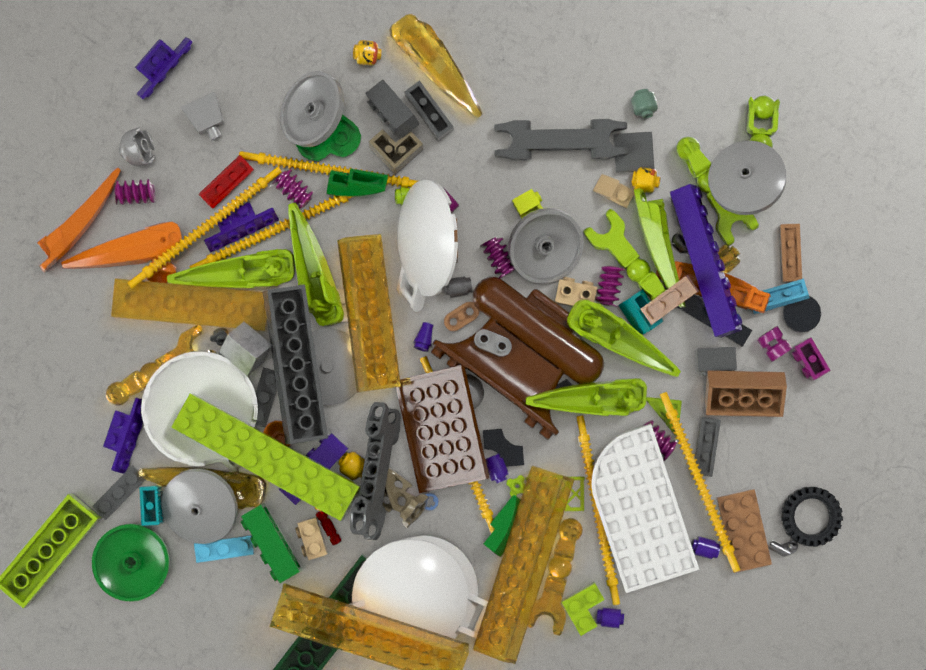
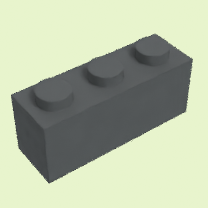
M383 79L365 93L369 99L367 101L368 105L373 111L376 109L379 111L377 115L383 122L388 121L389 125L387 126L394 135L398 133L403 138L420 124L415 115Z
M420 80L404 91L409 102L438 141L454 130L451 122Z

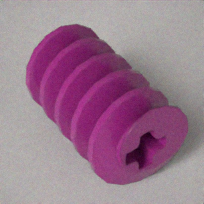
M289 169L280 174L272 184L278 183L277 190L284 188L282 195L289 193L287 200L294 199L293 203L299 205V209L302 210L312 200L313 191L307 193L308 186L301 187L303 180L296 182L295 180L298 175L290 176L292 169Z
M142 179L139 180L138 185L132 180L130 186L126 180H124L123 186L120 185L119 181H116V205L118 201H120L121 205H124L126 199L129 204H133L134 199L137 204L141 203V199L146 204L149 198L152 203H155V185L151 184L149 179H147L146 185L143 184Z
M494 237L481 244L480 247H487L483 253H490L487 260H494L491 267H498L494 273L501 274L499 276L501 279L512 273L515 268L511 265L510 259L507 258L508 251H504L507 245H500L503 237Z
M614 266L601 267V270L606 274H600L599 276L604 281L598 282L602 289H597L596 292L601 296L595 297V300L599 304L618 307L613 301H619L615 294L621 293V291L616 286H622L618 279L624 278V276L619 272L625 271V269Z
M650 420L646 422L643 426L648 424L653 425L654 421ZM656 425L652 428L661 455H664L663 461H665L675 450L677 441L673 440L670 442L671 436L667 435L664 437L665 430L658 432L659 425Z

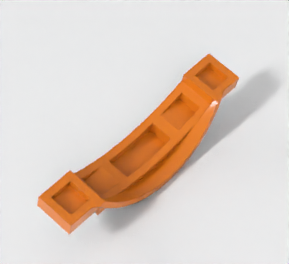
M675 261L679 281L688 275L699 290L695 295L702 297L693 265ZM657 270V271H656L657 277H658L659 279H662L661 276H660V274H659V272H658V270ZM724 273L725 277L730 281L731 296H734L737 307L745 310L748 308L764 314L771 295L758 290L755 286Z

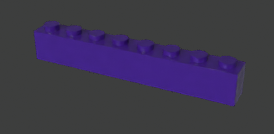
M693 184L670 192L714 336L722 338L742 330V319L736 312V300L734 296H731L729 289L731 284L724 274L725 265L719 258V246L714 241L712 235L714 230L707 220L708 211L705 205L702 204V192L699 187Z

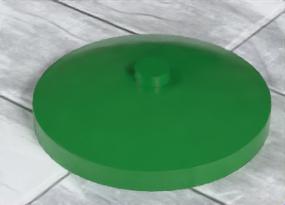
M124 524L109 530L99 539L92 555V571L97 584L106 594L121 601H139L154 594L165 582L170 567L169 552L162 538L152 529L139 524Z

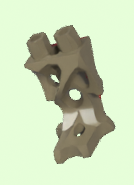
M389 467L384 497H388L390 503L385 504L383 502L382 506H384L387 512L392 510L400 512V517L403 519L402 524L408 528L421 516L427 506L429 497L424 494L414 496L409 493L407 489L413 485ZM395 481H400L403 487H396ZM399 497L405 498L404 506L399 505Z

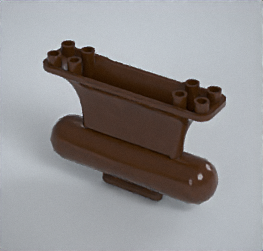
M498 277L484 278L476 285L473 291L474 305L479 311L490 318L480 330H489L508 338L512 345L510 353L500 357L478 348L474 343L475 334L456 343H444L434 340L432 344L435 347L431 353L438 359H441L444 354L450 357L446 363L450 368L463 365L465 369H468L519 407L527 415L523 421L532 429L537 423L543 428L539 434L549 440L552 435L557 436L559 430L552 422L550 409L526 405V397L555 389L564 374L579 384L595 382L604 370L603 356L598 350L573 333L574 330L567 323L569 312L538 289L532 290L526 298ZM481 336L480 340L482 342H487L488 338L486 336ZM504 343L498 345L501 350L506 348Z

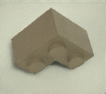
M382 129L369 141V148L396 174L423 151V143L412 132H409L406 136L395 142Z

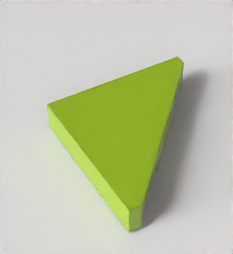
M646 397V401L673 433L675 430L671 429L673 425L669 424L670 419L666 417L665 413L667 411L662 399ZM670 399L673 408L678 412L677 418H680L682 400Z

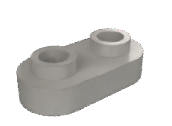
M485 329L479 330L475 334L474 343L478 348L500 357L510 353L512 345L508 338ZM486 336L488 341L482 342L480 337ZM500 343L505 344L506 348L504 350L499 349L498 345Z

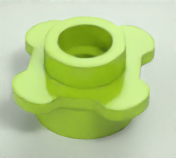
M522 475L515 479L510 478L507 480L506 483L510 488L511 496L527 493L528 487L525 486V478Z

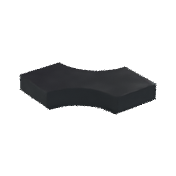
M502 429L483 430L484 449L497 452L503 457L506 467L524 465L523 446L510 443L505 438Z

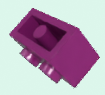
M812 337L792 347L793 352L791 354L796 362L800 361L803 367L801 371L806 379L809 378L813 381L831 371Z

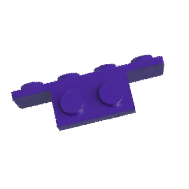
M185 37L173 51L166 43L159 39L140 60L135 68L148 79L137 92L141 99L148 98L153 93V88L156 84L161 83L166 78L168 70L170 68L173 69L178 64V59L181 55L186 54L191 49L192 40Z
M247 202L243 206H239V209L235 208V212H230V216L226 215V219L222 218V222H218L221 232L204 239L208 250L213 252L266 226L272 225L279 221V218L274 208L256 215L250 202Z
M137 397L135 398L130 415L115 410L103 447L117 452L111 468L114 472L124 474L127 471L138 435L142 429V399Z

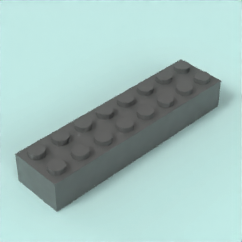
M305 285L262 291L270 344H272L271 351L285 444L326 439L328 435Z

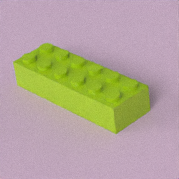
M68 494L0 575V590L22 608L28 607L101 517L74 494Z

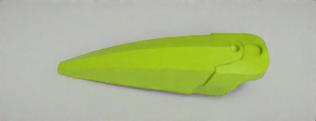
M634 189L640 225L647 247L664 284L669 289L679 281L669 237L667 214L664 209L665 204L663 199L647 201V196L643 189ZM685 301L679 307H685Z
M288 204L298 285H305L309 313L313 314L320 326L328 327L338 324L343 320L344 311L325 256L297 204Z
M287 249L259 251L256 254L211 262L167 275V283L227 288L278 286L290 281L294 277V255Z
M583 299L577 301L567 317V323L572 330L582 337L639 364L675 377L679 376L681 371L657 347L625 320L617 317L601 304Z
M641 378L578 384L526 397V405L573 413L627 416L634 411H640L646 405L647 386Z

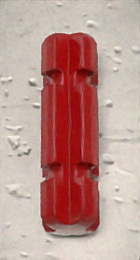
M319 511L316 513V517L321 521L320 524L326 535L330 537L329 540L332 545H337L341 542L339 534H336L337 531L330 518L328 519V514Z

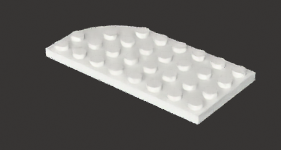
M648 424L619 434L604 447L596 460L592 473V493L625 592L628 593L699 570L652 425Z

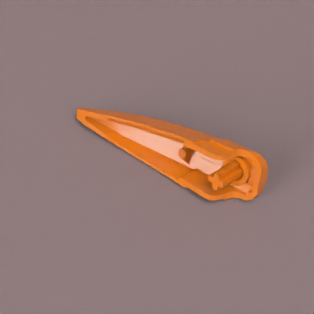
M119 168L115 169L63 224L37 242L48 256L39 265L44 273L76 244L93 223L112 192L121 172Z
M162 222L145 227V229L107 241L61 262L62 268H105L143 264L154 261V259L158 260V256H163V252L167 253V249L170 250L171 246H175L176 242L180 243V239H182L180 227L174 222Z

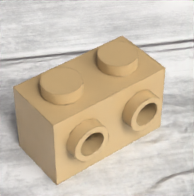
M564 277L563 280L559 279L554 302L572 307L577 301L583 299L594 302L597 287L593 286L594 283L582 281V284L575 283L573 278Z
M314 517L297 523L298 527L295 530L298 539L302 538L304 544L301 546L303 556L311 560L327 555L328 551L318 518Z

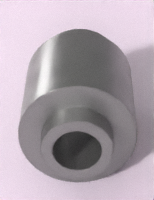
M470 277L451 278L448 285L444 286L445 294H449L450 298L465 296L473 292Z

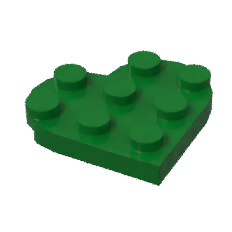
M342 114L338 126L324 142L313 147H302L297 144L296 146L299 153L310 161L319 162L330 154L346 158L358 150L361 143V134L354 122Z

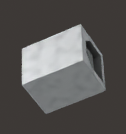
M243 322L227 335L220 353L248 376L265 361L272 344L247 323Z

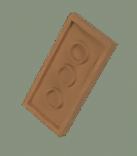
M755 489L716 497L721 520H723L722 524L725 525L724 530H727L725 534L729 535L728 540H731L730 545H733L735 549L733 553L741 569L737 572L771 565L772 562Z

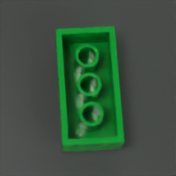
M265 503L241 516L243 520L240 522L245 531H250L252 535L250 540L255 548L259 547L262 554H260V557L264 564H269L272 569L269 572L274 581L278 580L279 583H282L303 570Z

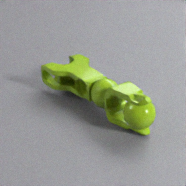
M766 95L759 96L755 100L752 97L749 98L746 131L752 136L750 141L761 142L773 148V142L770 137L778 130L779 99L774 101ZM754 115L759 119L772 117L771 129L765 130L764 128L758 129L754 127Z
M686 136L680 139L676 146L677 154L681 159L685 160L691 175L697 178L698 187L702 192L706 193L705 196L716 212V232L724 244L731 246L734 243L735 239L732 235L731 227L735 221H742L750 230L759 228V224L753 214L740 215L729 212L715 201L708 182L711 162L700 151V144L695 138Z
M609 209L606 211V218L611 225L610 231L603 235L587 227L583 230L584 236L595 249L609 251L627 271L628 277L632 281L637 282L640 290L643 289L652 301L666 291L667 288L663 287L657 275L651 271L649 263L640 258V255L624 237V221L613 209Z

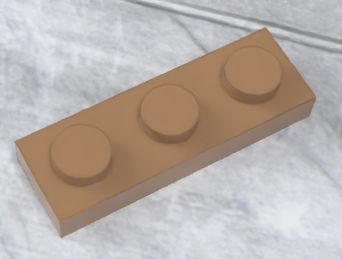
M781 224L782 282L801 280L800 224Z
M687 275L642 307L641 311L652 325L699 290Z

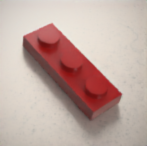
M239 155L199 193V196L213 209L254 169Z

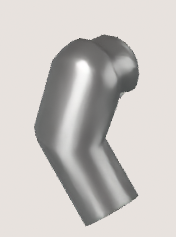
M679 233L674 234L672 237L673 246L680 253H688L683 236Z
M772 540L768 548L785 557L797 551L798 543L791 540L781 545Z

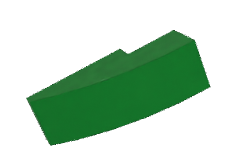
M350 168L349 173L331 170L326 194L365 196L381 193L386 189L388 175Z
M516 495L510 498L490 523L495 530L483 543L499 557L503 555L513 539L521 517L523 501Z

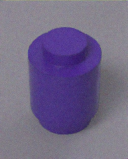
M496 454L486 458L491 481L495 480L496 483L507 480L506 475H509L503 457Z
M701 536L692 540L691 546L694 555L708 559L718 557L720 544L716 543V540Z
M603 607V609H598L596 624H600L601 627L619 629L620 625H624L625 614L621 613V609Z

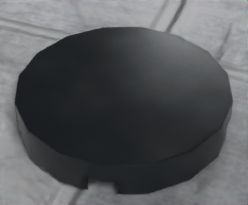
M809 296V299L784 306L782 311L783 318L791 330L799 333L808 332L818 325L821 318V307L813 297Z

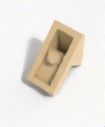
M602 174L593 191L627 209L634 196V190L619 183V180Z

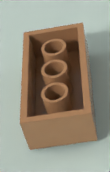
M707 371L705 392L706 415L783 417L787 390L785 372Z

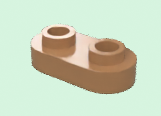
M466 302L445 316L444 325L450 331H458L474 321L479 315V310L474 305V302ZM468 308L473 309L472 315H467L466 310ZM452 318L457 320L456 325L450 324Z

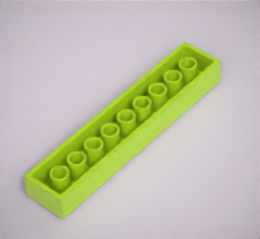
M189 394L171 427L339 521L344 520L360 490V485L195 394Z

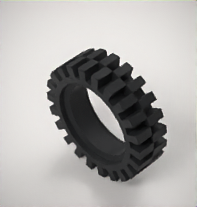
M803 487L788 496L789 498L787 501L785 500L784 508L781 511V521H783V528L786 530L787 535L792 540L805 546L818 547L832 541V538L837 536L838 530L842 527L843 511L839 506V501L835 499L833 494L818 487ZM818 499L827 506L829 522L820 533L805 534L795 523L796 508L804 500Z

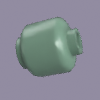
M649 89L638 90L631 98L635 115L641 116L643 119L652 117L653 113L658 109L655 94L649 91Z

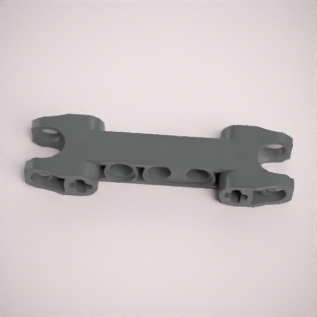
M611 119L590 120L591 129L531 130V121L512 120L506 123L495 124V131L508 133L513 138L510 147L495 150V157L510 160H531V151L591 150V159H610L628 155V148L615 147L609 140V136L614 131L627 129V122Z
M374 402L369 411L365 428L369 439L359 497L355 498L351 509L350 530L352 534L363 535L367 540H377L381 535L386 510L382 504L392 446L398 441L401 415L399 410L389 409L384 402ZM378 407H382L383 409L382 415L380 417H377L375 415V411ZM394 413L395 419L389 423L388 416ZM362 520L363 527L357 531L356 523ZM374 525L376 532L370 536L369 527Z

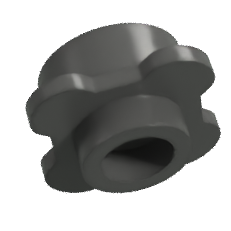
M225 328L214 330L213 335L210 336V341H214L217 345L222 346L228 335V330Z

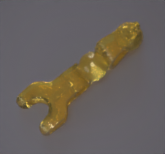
M196 325L184 331L178 339L176 348L162 355L155 362L145 363L140 371H134L123 381L111 383L106 389L107 400L115 406L125 404L130 396L145 390L151 376L165 362L178 355L195 352L192 344L201 335L202 327ZM209 350V351H207V352H211V353L217 354L216 351H214V350Z
M574 518L565 519L559 525L558 533L560 538L554 549V557L548 564L549 573L543 593L538 600L533 601L529 605L525 627L532 628L539 616L548 615L554 621V635L560 636L566 622V613L561 606V600L567 577L572 572L571 562L574 558L575 543L580 539L583 532L581 523Z

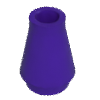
M422 323L413 341L415 349L424 352L429 351V348L432 346L433 324Z

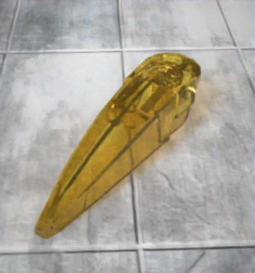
M412 14L403 16L391 25L389 29L390 35L401 50L446 95L474 117L479 118L483 113L477 100L443 41L438 38L433 28Z
M140 468L138 476L166 487L177 474L185 470L205 468ZM205 469L216 473L230 485L234 492L238 509L257 507L264 501L267 484L262 477L243 472Z

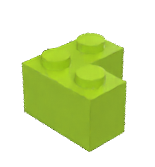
M595 582L561 600L580 636L598 627L588 610L605 600Z

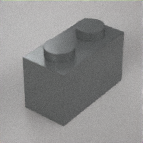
M736 347L695 349L696 371L701 372L702 376L707 375V371L737 370Z

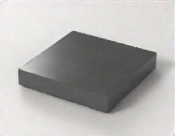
M652 132L614 134V146L628 148V155L615 157L616 173L634 172L640 167L655 169Z

